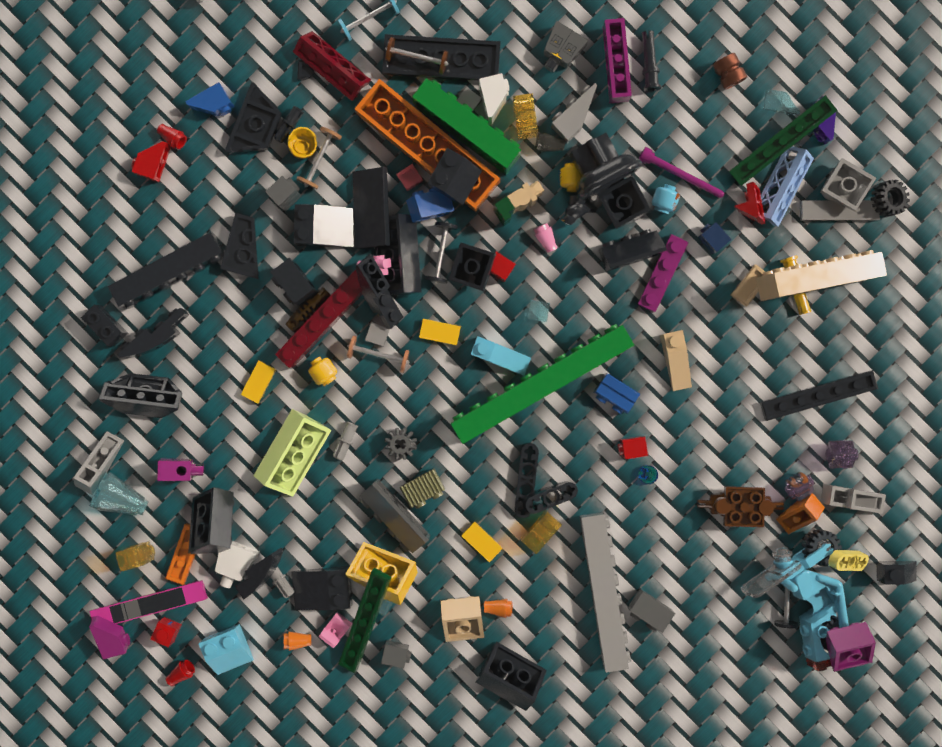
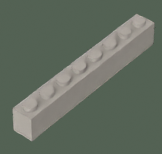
M603 512L580 515L603 668L606 673L629 669L628 663L631 662L630 652L626 651L625 648L628 638L626 631L623 632L622 629L625 619L623 612L620 613L619 605H622L620 593H617L616 586H619L617 574H614L613 571L616 561L615 556L611 555L610 552L613 542L612 537L608 536L607 528H610L608 516L605 517Z

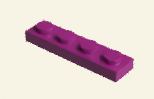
M672 234L669 236L665 245L667 251L660 255L637 305L654 313L656 312L689 242Z

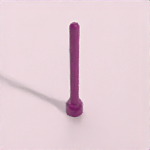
M646 146L638 159L642 163H652L718 198L724 196L722 190L654 156L655 153Z

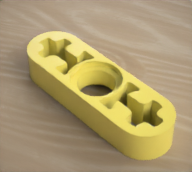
M835 550L830 555L828 564L839 571H862L866 567L869 557L860 551Z

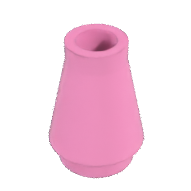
M548 223L534 229V236L547 253L557 249L552 228Z

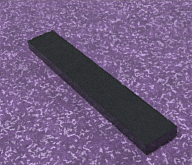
M870 370L762 401L760 405L765 421H769L878 389L874 372Z

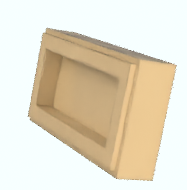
M756 264L753 265L731 296L747 307L759 292L756 278L762 277L765 271Z

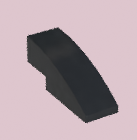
M282 548L244 571L248 579L235 586L243 600L260 589L270 579L281 560Z

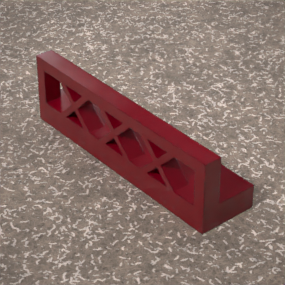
M313 31L301 36L293 50V53L351 101L355 100L360 90L371 81L369 77Z

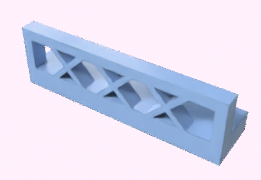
M792 146L784 152L761 194L762 205L767 203L770 205L767 213H764V217L774 226L779 227L814 159L806 149ZM790 152L797 153L795 159L787 161ZM787 168L786 176L779 179V173ZM778 186V192L770 196V190Z

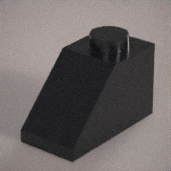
M876 561L877 581L885 585H905L917 581L916 561Z

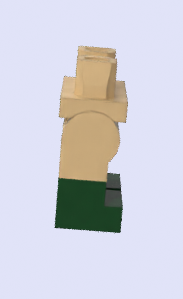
M539 181L530 186L526 182L520 189L494 204L493 211L503 227L510 223L512 214L525 210L528 205L530 208L534 206L538 197L544 192V189Z

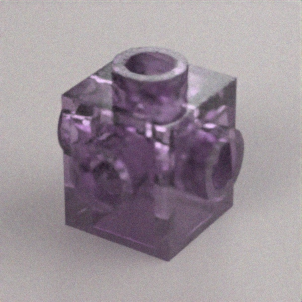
M829 441L825 452L829 468H853L855 460H858V450L855 449L853 441Z

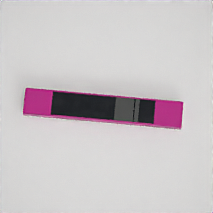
M203 580L93 609L89 612L92 620L93 617L99 616L118 624L203 601L208 597Z

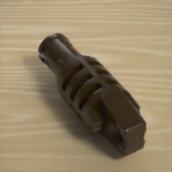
M322 287L312 299H307L292 314L285 325L292 332H297L331 294Z

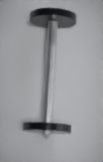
M448 221L435 222L434 226L443 228L435 276H425V280L432 281L435 285L437 283L447 284L448 280L439 278L448 230H457L458 226L450 224Z
M786 587L784 620H775L774 625L785 629L798 628V622L789 621L790 590Z

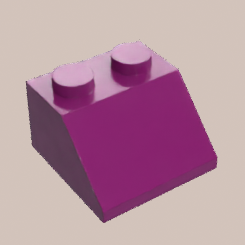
M866 622L852 623L847 627H835L827 631L826 644L834 672L873 662L876 642Z

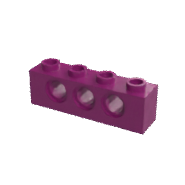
M625 18L608 19L604 21L602 29L609 103L629 102L632 92Z

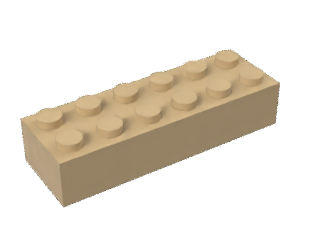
M873 250L839 258L834 257L803 265L798 264L787 268L773 269L772 271L763 272V276L756 278L760 300L765 301L886 276L887 274L882 252L874 253Z

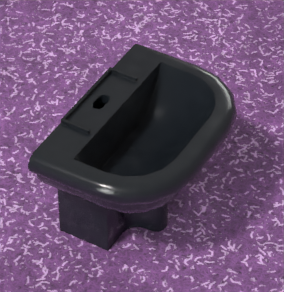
M607 133L588 140L569 154L581 176L576 185V201L582 202L621 182L624 178L637 172L642 166V161L636 160L630 154L618 155Z

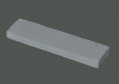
M862 200L856 211L836 201L800 202V221L880 220V212H875L877 207H872L874 201Z

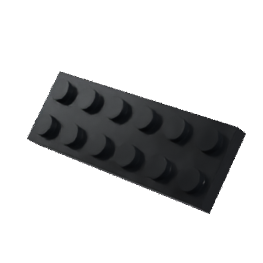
M385 34L382 74L479 81L481 78L499 74L501 41ZM390 37L395 38L394 48L441 60L444 51H448V65L445 67L444 74H439L440 64L396 53L392 54L390 62L386 61L385 48L388 46Z

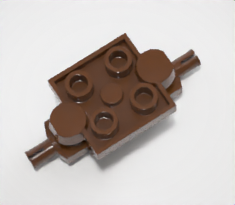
M724 486V492L711 494L709 500H697V503H699L697 508H709L711 514H718L723 517L724 526L764 527L765 516H770L774 510L784 509L782 507L784 506L783 502H772L771 496H765L764 487Z

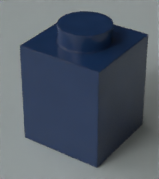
M717 222L712 225L709 223L700 230L702 234L698 236L712 254L717 253L732 240Z

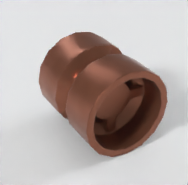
M731 53L712 65L716 74L721 76L720 82L724 90L732 88L747 79L743 67H739L740 61L736 53Z

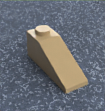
M683 330L660 335L672 391L692 387Z

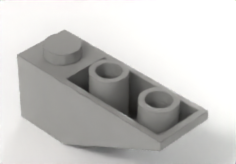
M596 83L591 87L589 85L586 86L580 93L581 97L577 100L575 98L566 105L567 109L563 113L558 112L552 118L551 128L566 144L582 129L597 87Z

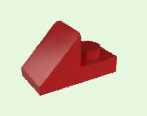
M754 182L747 183V192H745L747 202L735 205L734 207L742 215L761 225L765 224L760 189Z

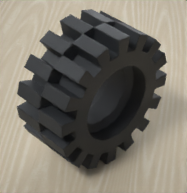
M892 179L879 183L873 188L874 191L871 192V195H874V197H871V201H874L872 207H877L875 209L876 213L880 212V216L885 215V217L901 214L908 208L909 205L906 203L910 202V199L907 198L910 194L905 192L907 190L906 186L902 187L903 182ZM888 192H890L893 198L892 205L888 201Z

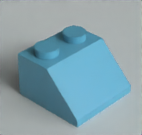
M240 624L206 637L199 643L206 663L217 675L254 660Z

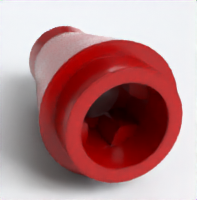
M164 124L159 125L157 128V134L172 148L181 149L185 145L187 137L184 135V132Z
M189 660L180 661L165 678L167 684L174 686L191 678L193 673H195V667Z

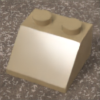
M469 596L461 599L441 601L442 623L446 642L484 638L479 597Z

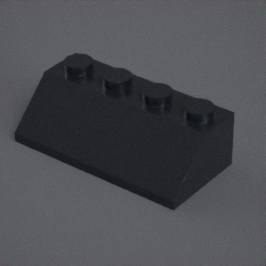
M408 214L389 216L390 246L375 247L376 256L384 255L385 259H391L392 265L388 268V275H384L390 285L387 290L391 296L421 293L417 223H413L411 215Z

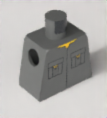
M556 21L544 50V55L549 58L544 67L553 73L558 65L568 68L585 49L588 39Z

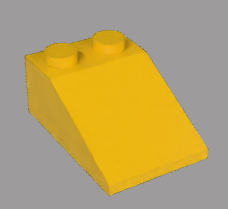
M363 542L345 575L366 588L371 571L377 568L392 577L384 599L401 605L418 573L416 562Z

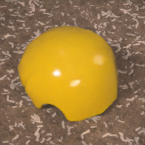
M306 127L293 129L287 143L290 153L300 159L311 157L317 147L315 133Z

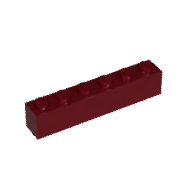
M356 269L275 354L288 368H294L363 295Z

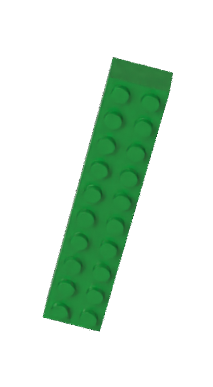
M617 324L610 326L604 330V335L600 336V334H597L588 339L587 345L579 344L570 349L572 353L568 356L564 353L553 359L555 361L554 364L550 366L548 363L537 368L538 373L533 376L529 373L520 378L521 383L517 385L511 383L503 388L505 392L500 395L496 392L487 397L488 401L481 405L478 402L471 406V411L464 415L461 412L454 416V421L451 422V425L461 443H466L633 347L634 343L624 326H617Z

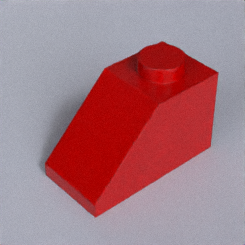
M162 141L139 152L132 161V172L138 176L160 182L171 146Z

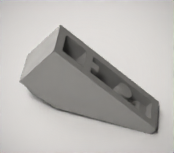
M107 431L73 477L75 486L93 495L108 472L124 440Z

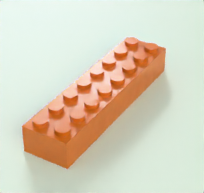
M381 79L375 83L356 106L355 111L358 116L431 176L447 148L462 155L481 169L482 172L465 201V204L476 212L500 183V178Z

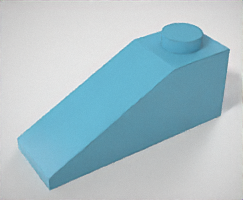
M477 336L470 354L525 376L531 357Z

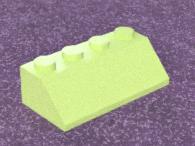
M292 409L253 476L264 486L293 497L330 434L331 429L307 415Z

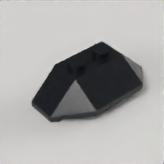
M130 373L113 381L105 382L99 400L123 414L163 418L178 411L182 391L167 377Z

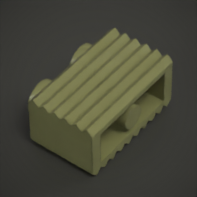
M435 468L400 486V490L410 508L415 506L418 509L426 504L425 500L431 497L434 500L442 496V491L445 490V487Z

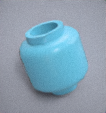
M665 184L664 187L656 188L651 202L655 206L654 210L665 214L675 211L680 198V194L675 191L676 187Z

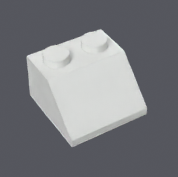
M502 73L479 79V91L489 126L497 118L506 103V96L509 95L508 80L503 79Z

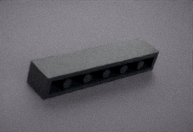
M210 232L109 285L108 288L118 307L130 309L137 305V301L153 297L154 292L167 290L171 287V283L184 281L188 278V274L203 271L205 265L220 262L225 252L217 236Z

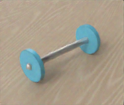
M388 0L389 2L347 26H345L341 18L338 19L342 28L340 33H344L347 39L351 41L352 38L348 31L390 7H392L396 15L400 12L396 5L397 0Z

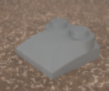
M842 158L828 177L820 193H822L825 199L834 200L856 211L876 180V177Z

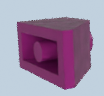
M93 617L89 628L103 660L126 654L130 645V637L125 633L124 628L102 617Z

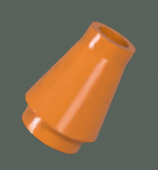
M508 599L485 601L484 613H490L503 618L512 616V601H508Z
M288 631L289 633H284V649L291 651L311 646V634Z

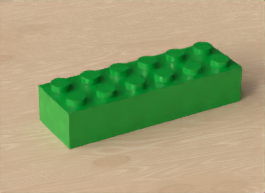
M426 78L412 96L414 107L504 175H507L520 158V145L513 139L508 140L503 136L504 133L499 128L495 127L493 129L489 126L488 120L483 116H476L472 113L473 109L465 103L462 105L456 101L457 97L449 91L447 93L441 89L442 86L433 79L430 81Z

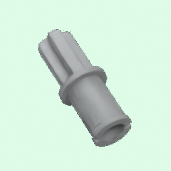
M346 422L341 437H338L339 442L333 454L334 458L344 460L350 444H353L351 441L358 428L357 425Z
M277 566L271 576L272 584L277 586L284 598H288L294 593V590L286 580V575H283Z

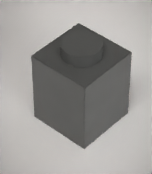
M387 640L381 664L404 668L405 663L410 662L412 653L408 651L409 645Z

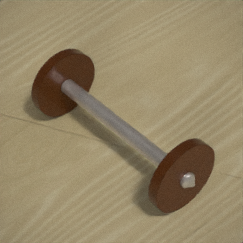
M390 37L388 46L385 48L386 61L390 62L392 54L396 53L440 64L439 74H444L445 67L448 65V51H444L441 60L394 48L395 38Z

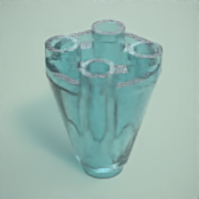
M105 472L89 506L100 511L143 515L149 501L144 500V496L113 473Z

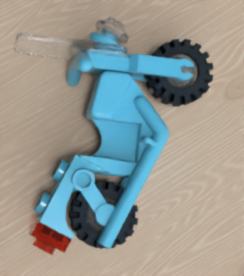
M818 529L812 530L813 533L809 532L807 534L809 538L804 537L803 540L806 541V544L802 543V547L805 548L796 553L792 558V551H789L788 548L775 549L776 552L772 553V557L775 558L773 565L741 587V591L746 595L757 598L780 583L789 589L794 597L804 601L807 600L812 605V608L799 616L803 652L808 666L816 671H825L827 667L832 666L829 653L825 652V650L828 651L826 644L827 631L835 627H847L850 623L848 622L843 584L837 579L807 570L815 564L827 567L830 555L835 550L842 549V546L838 545V543H841L840 539H837L835 534Z

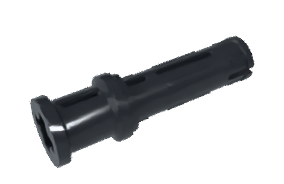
M648 30V39L646 31L641 33L645 68L642 70V75L645 76V86L643 89L645 92H654L661 89V85L658 82L660 69L656 66L654 31Z

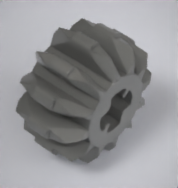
M395 428L396 435L390 431L388 434L392 439L385 438V442L390 443V445L385 446V449H392L388 453L389 456L393 455L394 452L396 453L395 460L399 459L400 454L402 459L406 460V453L409 456L413 455L409 448L417 449V446L411 445V443L417 441V438L411 440L409 438L413 435V432L411 431L408 435H405L407 428H403L402 434H400L399 428ZM396 440H405L406 443H404V445H406V447L398 448L396 446L398 444Z

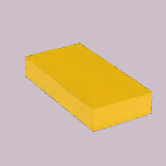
M423 319L419 338L457 345L461 326Z
M258 360L241 395L258 404L277 369Z
M475 521L461 535L488 562L503 549Z

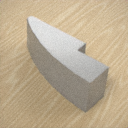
M823 484L820 502L832 506L883 514L886 495Z

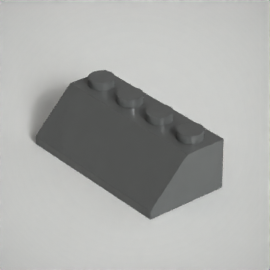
M379 479L360 495L362 498L360 500L367 509L371 508L375 512L373 516L378 522H384L388 528L386 530L392 537H398L401 541L399 544L406 552L414 553L429 541L430 534Z

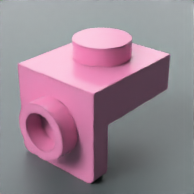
M337 612L323 629L319 638L332 648H335L353 623Z

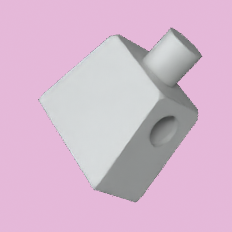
M232 541L230 549L218 554L215 572L223 575L220 585L231 588L234 579L237 581L243 580L246 576L244 571L253 565L260 551Z

